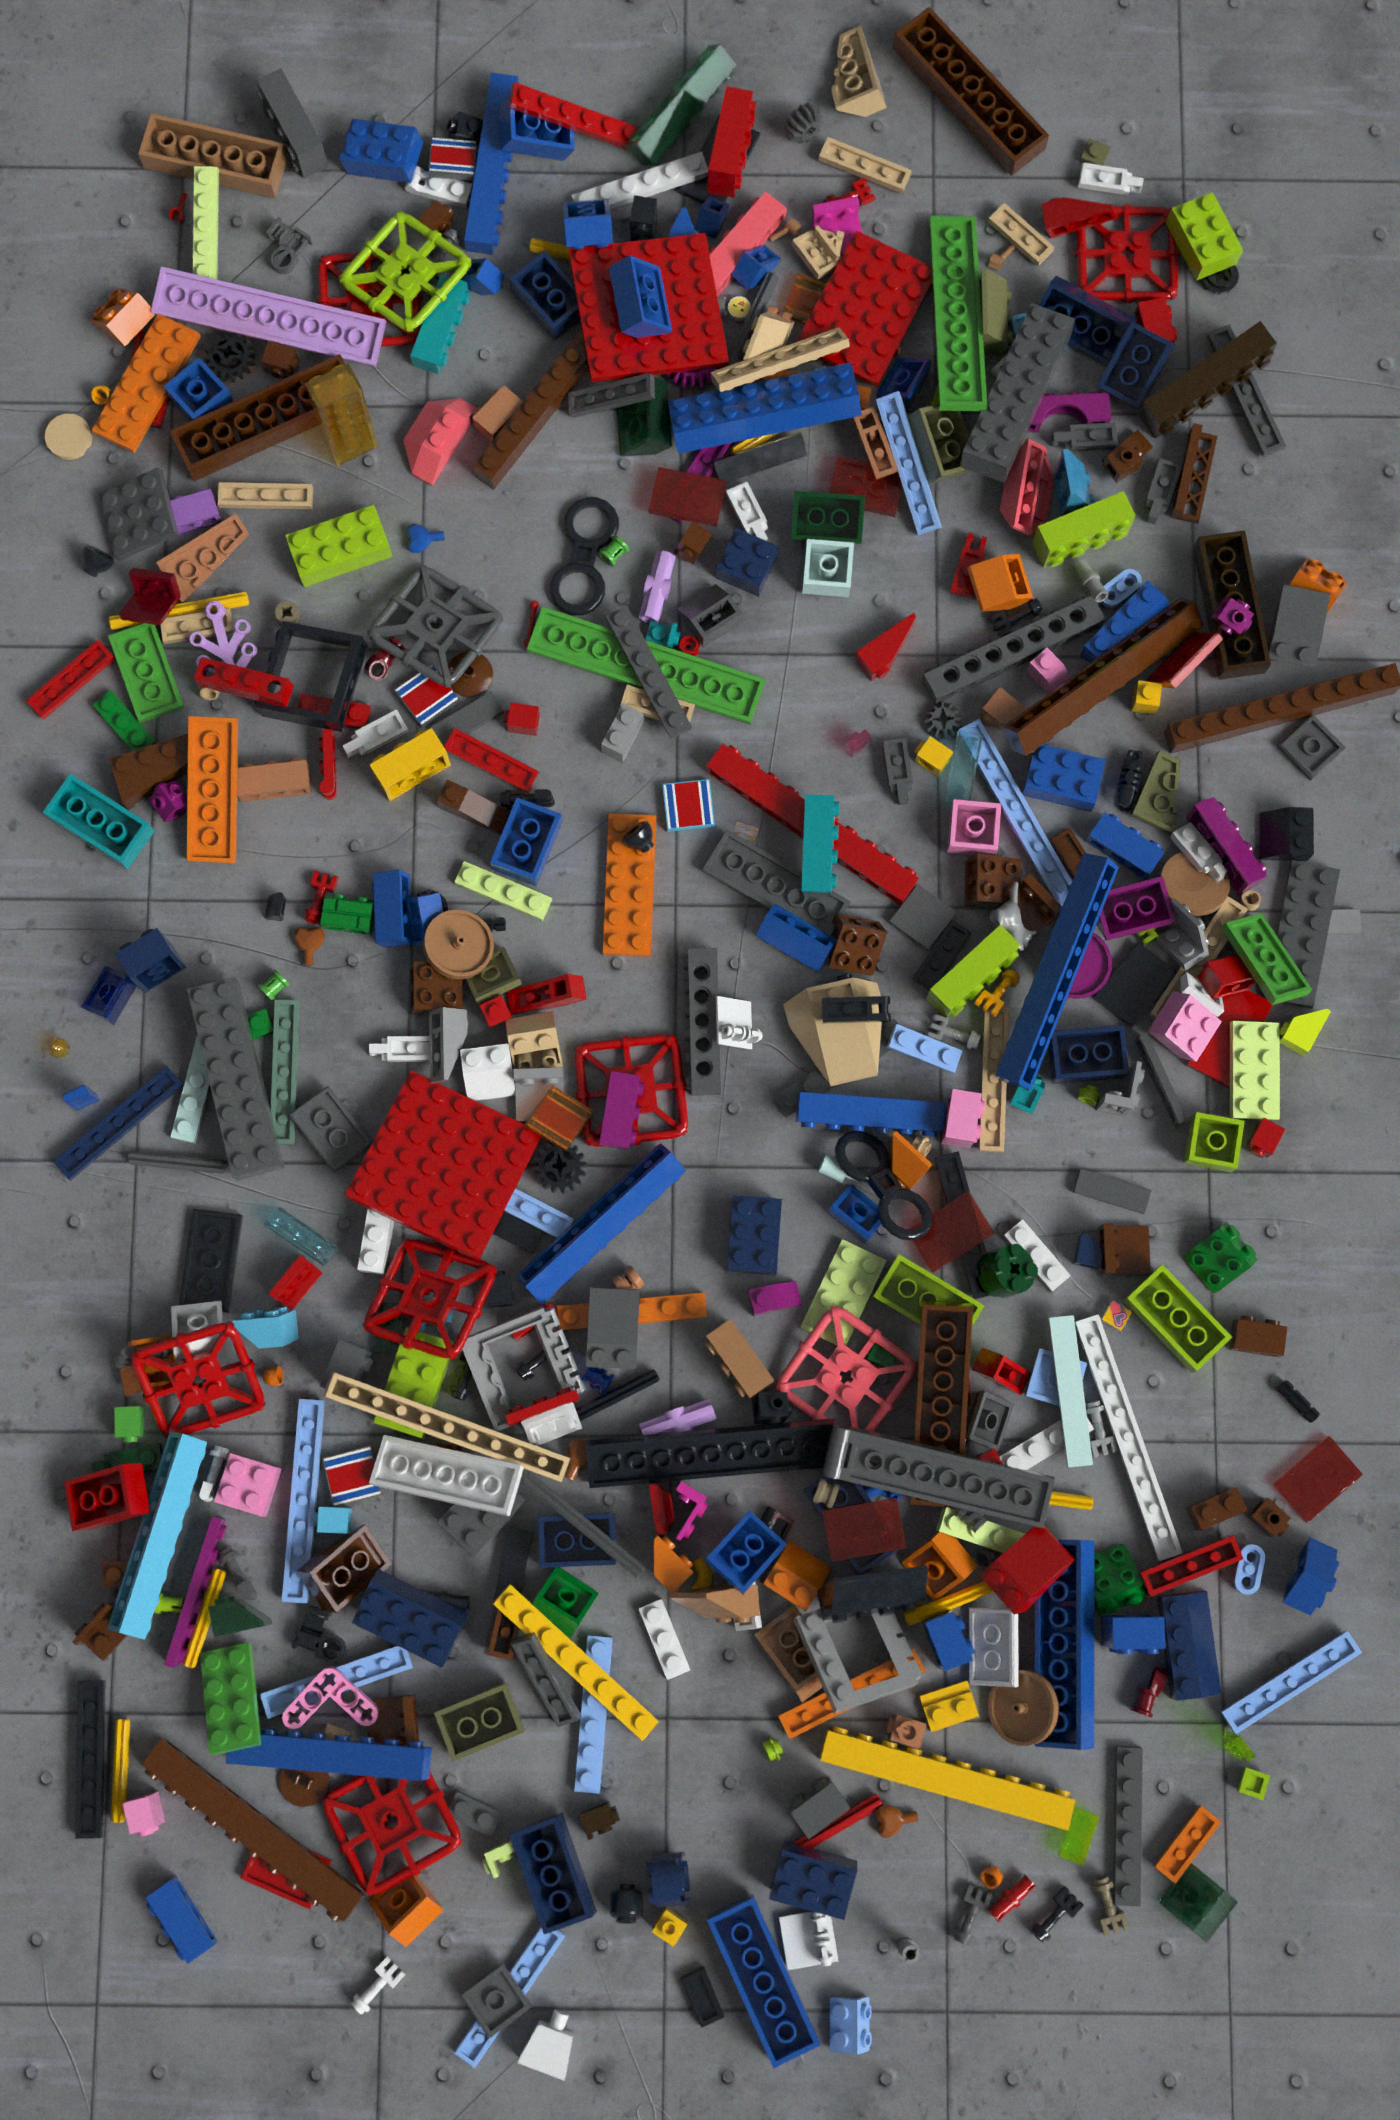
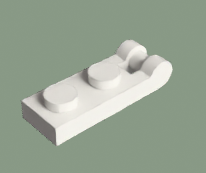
M416 166L412 182L406 183L405 190L409 193L462 208H467L473 189V184L464 181L429 177V172L424 171ZM420 180L425 182L424 186L419 185Z

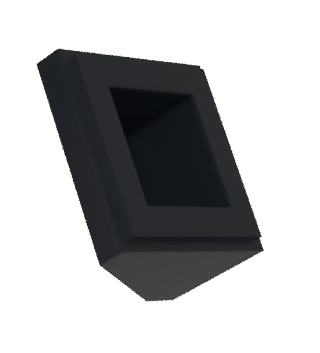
M278 892L268 897L265 913L266 919L283 920L287 901L283 893Z
M770 1506L766 1508L760 1519L783 1541L794 1523L793 1519Z

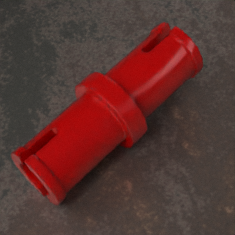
M1024 1874L1010 1890L1006 1889L1003 1892L1004 1895L988 1909V1912L998 1923L1001 1922L1014 1907L1018 1908L1021 1905L1019 1902L1036 1886Z

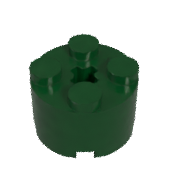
M1018 1243L1005 1245L985 1253L978 1265L981 1274L978 1275L979 1282L982 1288L993 1297L1008 1298L1027 1291L1038 1274V1267L1034 1264L1030 1254Z

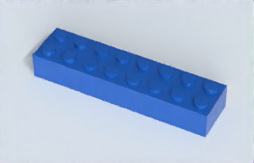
M852 363L741 385L728 391L720 392L717 390L668 401L678 454L862 416Z
M1057 1539L1075 1561L1035 1601V1672L1042 1675L1053 1687L1058 1700L1059 1713L1052 1733L1042 1742L1035 1744V1747L1073 1750L1093 1749L1094 1540Z

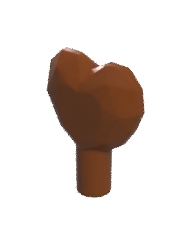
M298 927L294 931L293 938L298 948L304 952L303 965L313 966V952L322 945L325 939L324 931L320 927H314L310 930L305 927Z
M579 1438L572 1439L568 1444V1458H570L571 1465L565 1477L574 1481L580 1468L587 1467L585 1443Z
M882 1805L876 1811V1817L880 1822L878 1834L883 1838L894 1836L901 1830L903 1824L918 1822L916 1811L901 1813L897 1808L890 1805Z

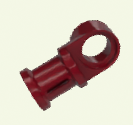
M390 636L388 638L390 643L404 652L406 651L405 647L395 637ZM382 648L376 650L365 663V674L373 680H383L387 676L388 669L392 666V661L396 657ZM375 663H380L381 672L374 676L371 672L372 666Z
M1157 1666L1154 1668L1148 1688L1137 1687L1139 1692L1135 1705L1131 1706V1711L1152 1718V1707L1155 1698L1159 1697L1160 1692L1165 1687L1168 1670Z

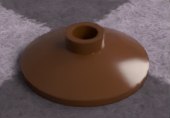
M462 652L456 655L449 662L448 668L450 674L460 663V661L464 658L467 652ZM482 654L469 665L468 668L473 670L472 674L467 675L464 672L454 684H451V688L456 694L463 697H476L483 694L490 687L493 680V669L489 660Z

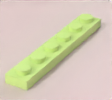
M194 166L193 274L217 279L218 167Z

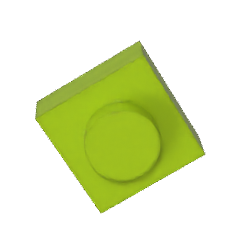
M1244 1766L1237 1792L1263 1800L1270 1775Z

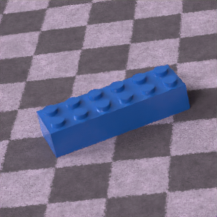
M752 1893L707 1915V1922L773 2069L820 2046L817 2033L754 1894Z

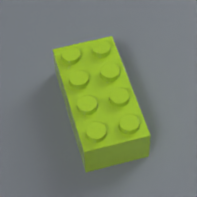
M1122 491L1039 525L1032 545L1043 568L1047 566L1056 567L1063 563L1064 559L1080 557L1088 549L1093 548L1096 550L1106 545V542L1110 540L1119 541L1125 538L1136 515L1125 492Z
M375 505L285 535L304 587L393 557Z
M1000 924L930 989L926 1000L943 1017L948 1018L950 1015L953 1018L956 1017L967 1004L966 1000L969 999L972 1002L981 993L985 983L989 986L998 978L1002 967L1008 969L1016 961V958L1019 956L1017 951L1021 945Z
M900 1254L897 1255L873 1295L874 1298L921 1325L922 1300L972 1303V1326L985 1306Z
M1163 1264L1151 1272L1122 1300L1191 1373L1198 1371L1232 1338Z
M405 1328L403 1335L407 1334L409 1328ZM418 1331L415 1339L446 1348L442 1338ZM400 1344L384 1391L434 1409L451 1358H440L413 1348L408 1350ZM376 1416L374 1420L376 1424L424 1439L426 1434Z

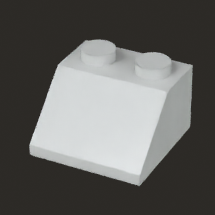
M509 1043L460 1050L468 1098L481 1101L516 1096Z
M214 1301L171 1306L172 1338L176 1337V1334L180 1332L185 1334L217 1323H223L222 1302ZM219 1334L188 1343L192 1354L196 1355L211 1350ZM180 1346L173 1348L175 1361L185 1358Z

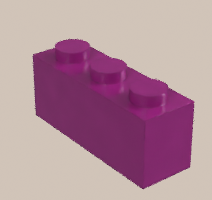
M611 1071L599 1143L601 1146L629 1150L630 1144L635 1145L637 1130L632 1129L634 1120L639 1121L641 1106H636L638 1096H643L645 1083L640 1082V1075Z

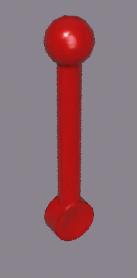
M537 601L530 603L531 615L527 639L524 640L525 648L528 647L533 633L535 613L539 607Z

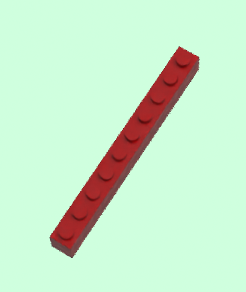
M722 744L706 765V773L803 839L805 799L800 797L799 792L792 786L788 785L786 787L779 782L780 779L773 773H765L761 770L760 765L750 758L747 760L740 755L741 752L734 746L729 745L728 747ZM835 817V826H839V838L834 840V850H838L837 863L899 906H902L918 883L917 873L908 866L902 867L896 863L897 859L889 853L883 854L877 850L878 847L875 843L868 839L864 841L857 836L858 833L852 827H844L838 823V819Z

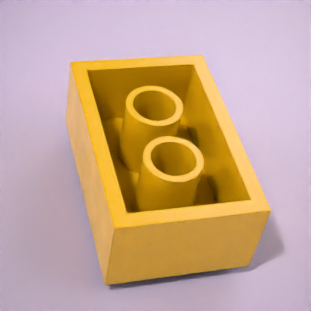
M430 728L429 730L419 731L414 735V739L407 743L401 742L397 744L393 751L387 755L381 754L373 759L370 767L388 800L392 801L451 764L447 751L433 729Z

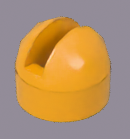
M104 385L93 388L91 392L92 400L98 405L106 404L112 395L109 387Z

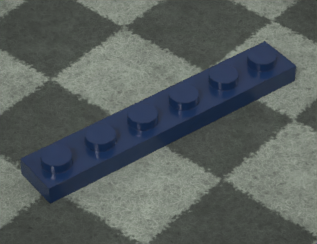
M168 1066L164 1067L53 1162L71 1181L183 1087L184 1084Z

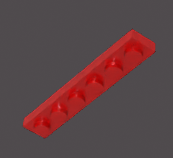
M516 82L511 86L509 108L632 152L638 149L640 127Z

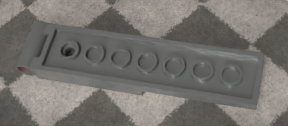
M833 1424L822 1475L829 1478L840 1479L1044 1528L1055 1477L839 1424ZM872 1456H877L879 1458V1461L877 1463H872L870 1461V1458Z

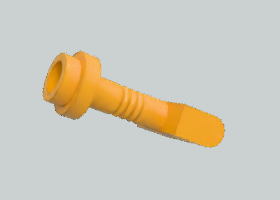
M1013 969L1004 971L1001 975L1002 982L991 994L984 990L975 1001V1005L980 1007L986 1001L983 1010L988 1012L994 1006L991 1015L996 1017L1003 1009L1005 1003L1000 998L1009 987L1015 988L1019 984L1020 975Z

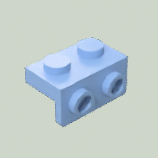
M830 1997V2052L859 2055L869 2051L872 2041L871 2033L869 2032V2019L872 2012L869 2005V1997Z

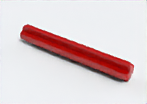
M873 1794L852 1806L810 1839L803 1835L792 1843L799 1844L802 1847L814 1848L877 1811L883 1803L877 1794Z

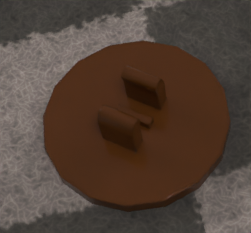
M282 1769L279 1778L280 1791L285 1799L291 1804L300 1807L312 1806L322 1800L323 1796L328 1792L330 1776L327 1772Z

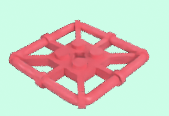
M834 1305L823 1314L805 1341L800 1342L798 1345L800 1348L781 1373L778 1384L775 1386L779 1392H787L788 1401H791L792 1405L808 1415L812 1420L829 1419L823 1414L833 1400H837L849 1409L851 1426L854 1428H859L855 1407L866 1394L880 1405V1408L864 1429L875 1432L888 1412L892 1413L894 1410V1404L913 1379L918 1365L908 1353L881 1335L882 1332L879 1329L874 1330L848 1310ZM840 1318L870 1338L859 1354L844 1344ZM833 1319L838 1346L828 1359L814 1349L813 1345ZM877 1343L904 1364L878 1368L864 1357L873 1344ZM807 1354H810L824 1364L815 1378L788 1382ZM850 1370L853 1381L842 1382L840 1372ZM905 1371L886 1399L870 1389L878 1375ZM816 1385L829 1394V1396L817 1411L789 1389Z

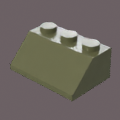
M981 269L979 280L984 355H1006L1007 347L1012 345V332H1008V325H1011L1012 315L1011 310H1007V303L1011 301V289H1007L1006 279L987 269Z

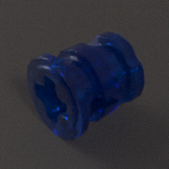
M589 1367L582 1381L589 1382L590 1387L599 1389V1394L602 1395L613 1381L615 1375H607L606 1370L603 1368Z

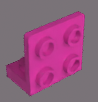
M858 196L816 204L812 207L811 220L814 230L817 225L825 231L837 233V231L844 232L840 256H843L855 231L857 230L862 233L858 217L860 206Z
M682 1481L676 1489L680 1492L678 1498L689 1505L693 1501L697 1505L676 1539L679 1541L683 1537L689 1538L695 1528L691 1524L695 1516L697 1515L701 1518L709 1505L705 1503L706 1496Z

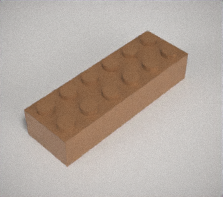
M153 113L150 114L138 153L145 169L194 180V166L218 167L219 186L275 199L288 159L283 143Z

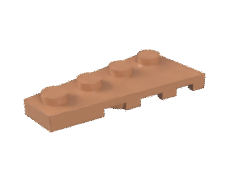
M235 513L159 560L156 564L161 572L175 573L181 593L180 601L184 603L249 536V533Z

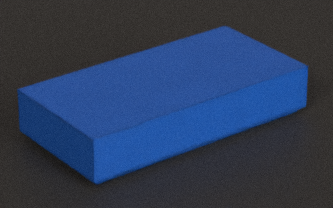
M82 1085L63 1095L66 1104L77 1111L100 1101L97 1093L86 1085Z

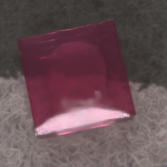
M866 729L860 734L855 732L847 740L846 752L852 758L870 743L871 735Z

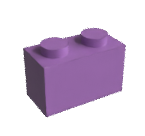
M199 489L193 494L175 496L170 500L179 533L177 536L222 522L216 499L211 489Z

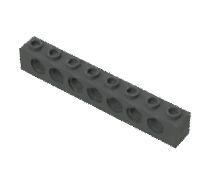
M1093 595L1086 598L1084 596L1078 597L1072 602V605L1065 608L1064 606H1059L1050 615L1044 618L1043 616H1038L1025 627L1017 626L1004 637L998 635L990 639L987 645L982 647L980 645L974 646L967 651V654L961 657L955 655L940 667L934 665L925 671L922 683L933 704L940 703L941 701L944 702L1035 659L1046 648L1052 651L1101 628L1105 617ZM1076 615L1081 621L1073 622L1070 616ZM1055 625L1060 631L1053 632L1049 629V626ZM1035 635L1039 641L1032 642L1028 639V636ZM1014 645L1018 648V651L1011 652L1007 649V646ZM994 655L997 661L990 662L986 659V656ZM965 665H973L976 671H967ZM950 674L954 676L955 681L948 682L943 676Z

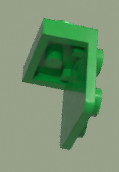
M1227 1221L1185 1254V1260L1213 1293L1219 1292L1251 1268L1258 1259L1255 1257L1254 1249L1242 1241L1237 1228L1229 1225Z
M1119 1544L1094 1554V1602L1099 1616L1112 1614L1119 1608L1127 1605H1136L1146 1599L1145 1584L1126 1545Z

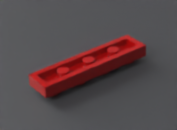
M97 640L29 697L26 702L43 720L46 719L112 663L115 657Z
M456 728L453 729L444 746L448 753L528 794L539 775L538 770Z

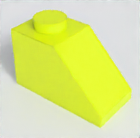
M1323 1009L1296 1016L1289 1022L1284 1021L1280 1027V1044L1301 1056L1306 1055L1331 1010Z

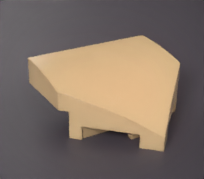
M816 225L815 230H810L792 240L791 246L817 280L837 267L844 232H829L822 230L820 226Z

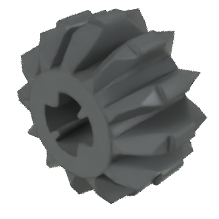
M801 104L796 110L793 109L792 114L788 115V120L784 123V130L794 142L802 144L804 141L808 142L811 137H814L820 131L819 128L824 123L822 121L823 116L813 104Z

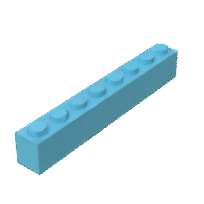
M169 1433L148 1498L150 1513L142 1517L107 1627L108 1630L144 1640L150 1631L151 1619L159 1603L162 1584L167 1578V1568L175 1552L178 1534L182 1530L184 1514L190 1504V1495L198 1479L201 1461L205 1457L206 1441L182 1433Z

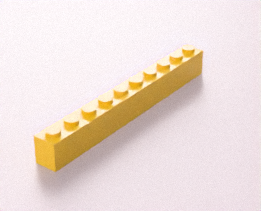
M834 1726L833 1730H826L819 1757L822 1762L1069 1830L1076 1801L1074 1798L1069 1797V1791L1055 1788V1791L1051 1792L1044 1790V1784L1030 1781V1785L1020 1783L1021 1778L1006 1774L1005 1778L995 1776L996 1771L984 1767H981L980 1771L970 1769L971 1764L956 1760V1764L946 1762L947 1757L932 1753L930 1758L921 1755L922 1750L907 1746L905 1751L898 1749L897 1743L883 1740L882 1744L873 1742L872 1736L858 1733L857 1737L848 1735L847 1729Z

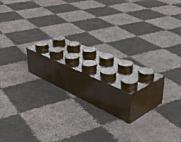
M1259 321L1145 400L1139 417L1155 439L1160 435L1163 437L1168 435L1175 429L1174 426L1180 421L1182 423L1187 422L1194 416L1193 412L1199 408L1204 410L1213 403L1212 399L1220 395L1222 397L1230 392L1233 384L1238 381L1243 383L1250 378L1251 372L1255 369L1262 370L1271 362L1270 359L1274 355L1277 342L1263 323Z
M1243 530L1200 536L1193 548L1209 632L1219 633L1223 638L1213 649L1218 680L1265 674L1271 665L1246 532ZM1225 597L1232 598L1235 601L1240 599L1250 606L1248 610L1254 615L1251 618L1252 624L1246 632L1229 635L1219 628L1220 623L1211 618Z

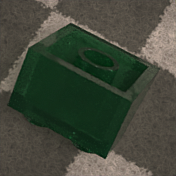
M234 1596L215 1600V1605L208 1607L214 1637L272 1624L271 1618L243 1600L235 1601Z
M1191 1863L1176 1883L1173 1882L1158 1903L1207 1943L1238 1902Z

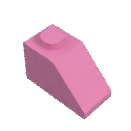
M1048 648L1030 662L1026 671L1048 694L1071 678L1064 664Z

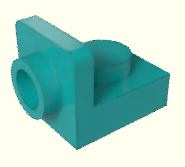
M650 621L645 640L673 649L674 645L678 646L681 632L678 631V623L673 622L672 626Z
M1036 1075L1031 1090L1017 1087L1010 1105L1033 1114L1045 1089L1043 1079Z

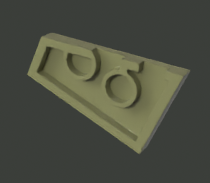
M1160 750L1156 753L1130 816L1169 835L1176 829L1174 822L1175 814L1177 813L1176 797L1177 789H1179L1181 760Z

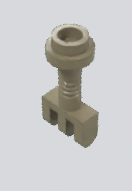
M1108 1875L1095 1877L1092 1884L1093 1890L1100 1892L1106 1913L1105 1916L1098 1917L1104 1936L1110 1935L1107 1927L1108 1924H1111L1114 1934L1119 1932L1118 1921H1121L1123 1930H1128L1129 1926L1125 1912L1123 1910L1116 1912L1109 1889L1113 1887L1112 1880L1109 1879Z

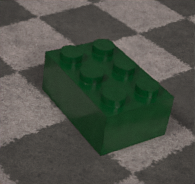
M794 491L791 539H815L862 544L865 496Z

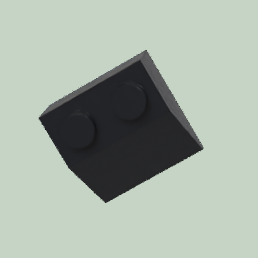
M1287 807L1261 812L1259 814L1260 860L1308 861L1314 855V809Z

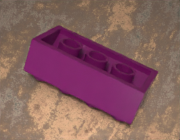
M1214 797L1195 804L1186 819L1189 823L1193 824L1223 861L1222 864L1227 870L1230 885L1236 894L1240 896L1245 891L1263 882L1267 877L1265 866L1261 861L1256 860L1252 854L1253 849L1251 845L1241 838L1238 826L1234 821L1229 820L1224 805L1220 801L1217 802Z

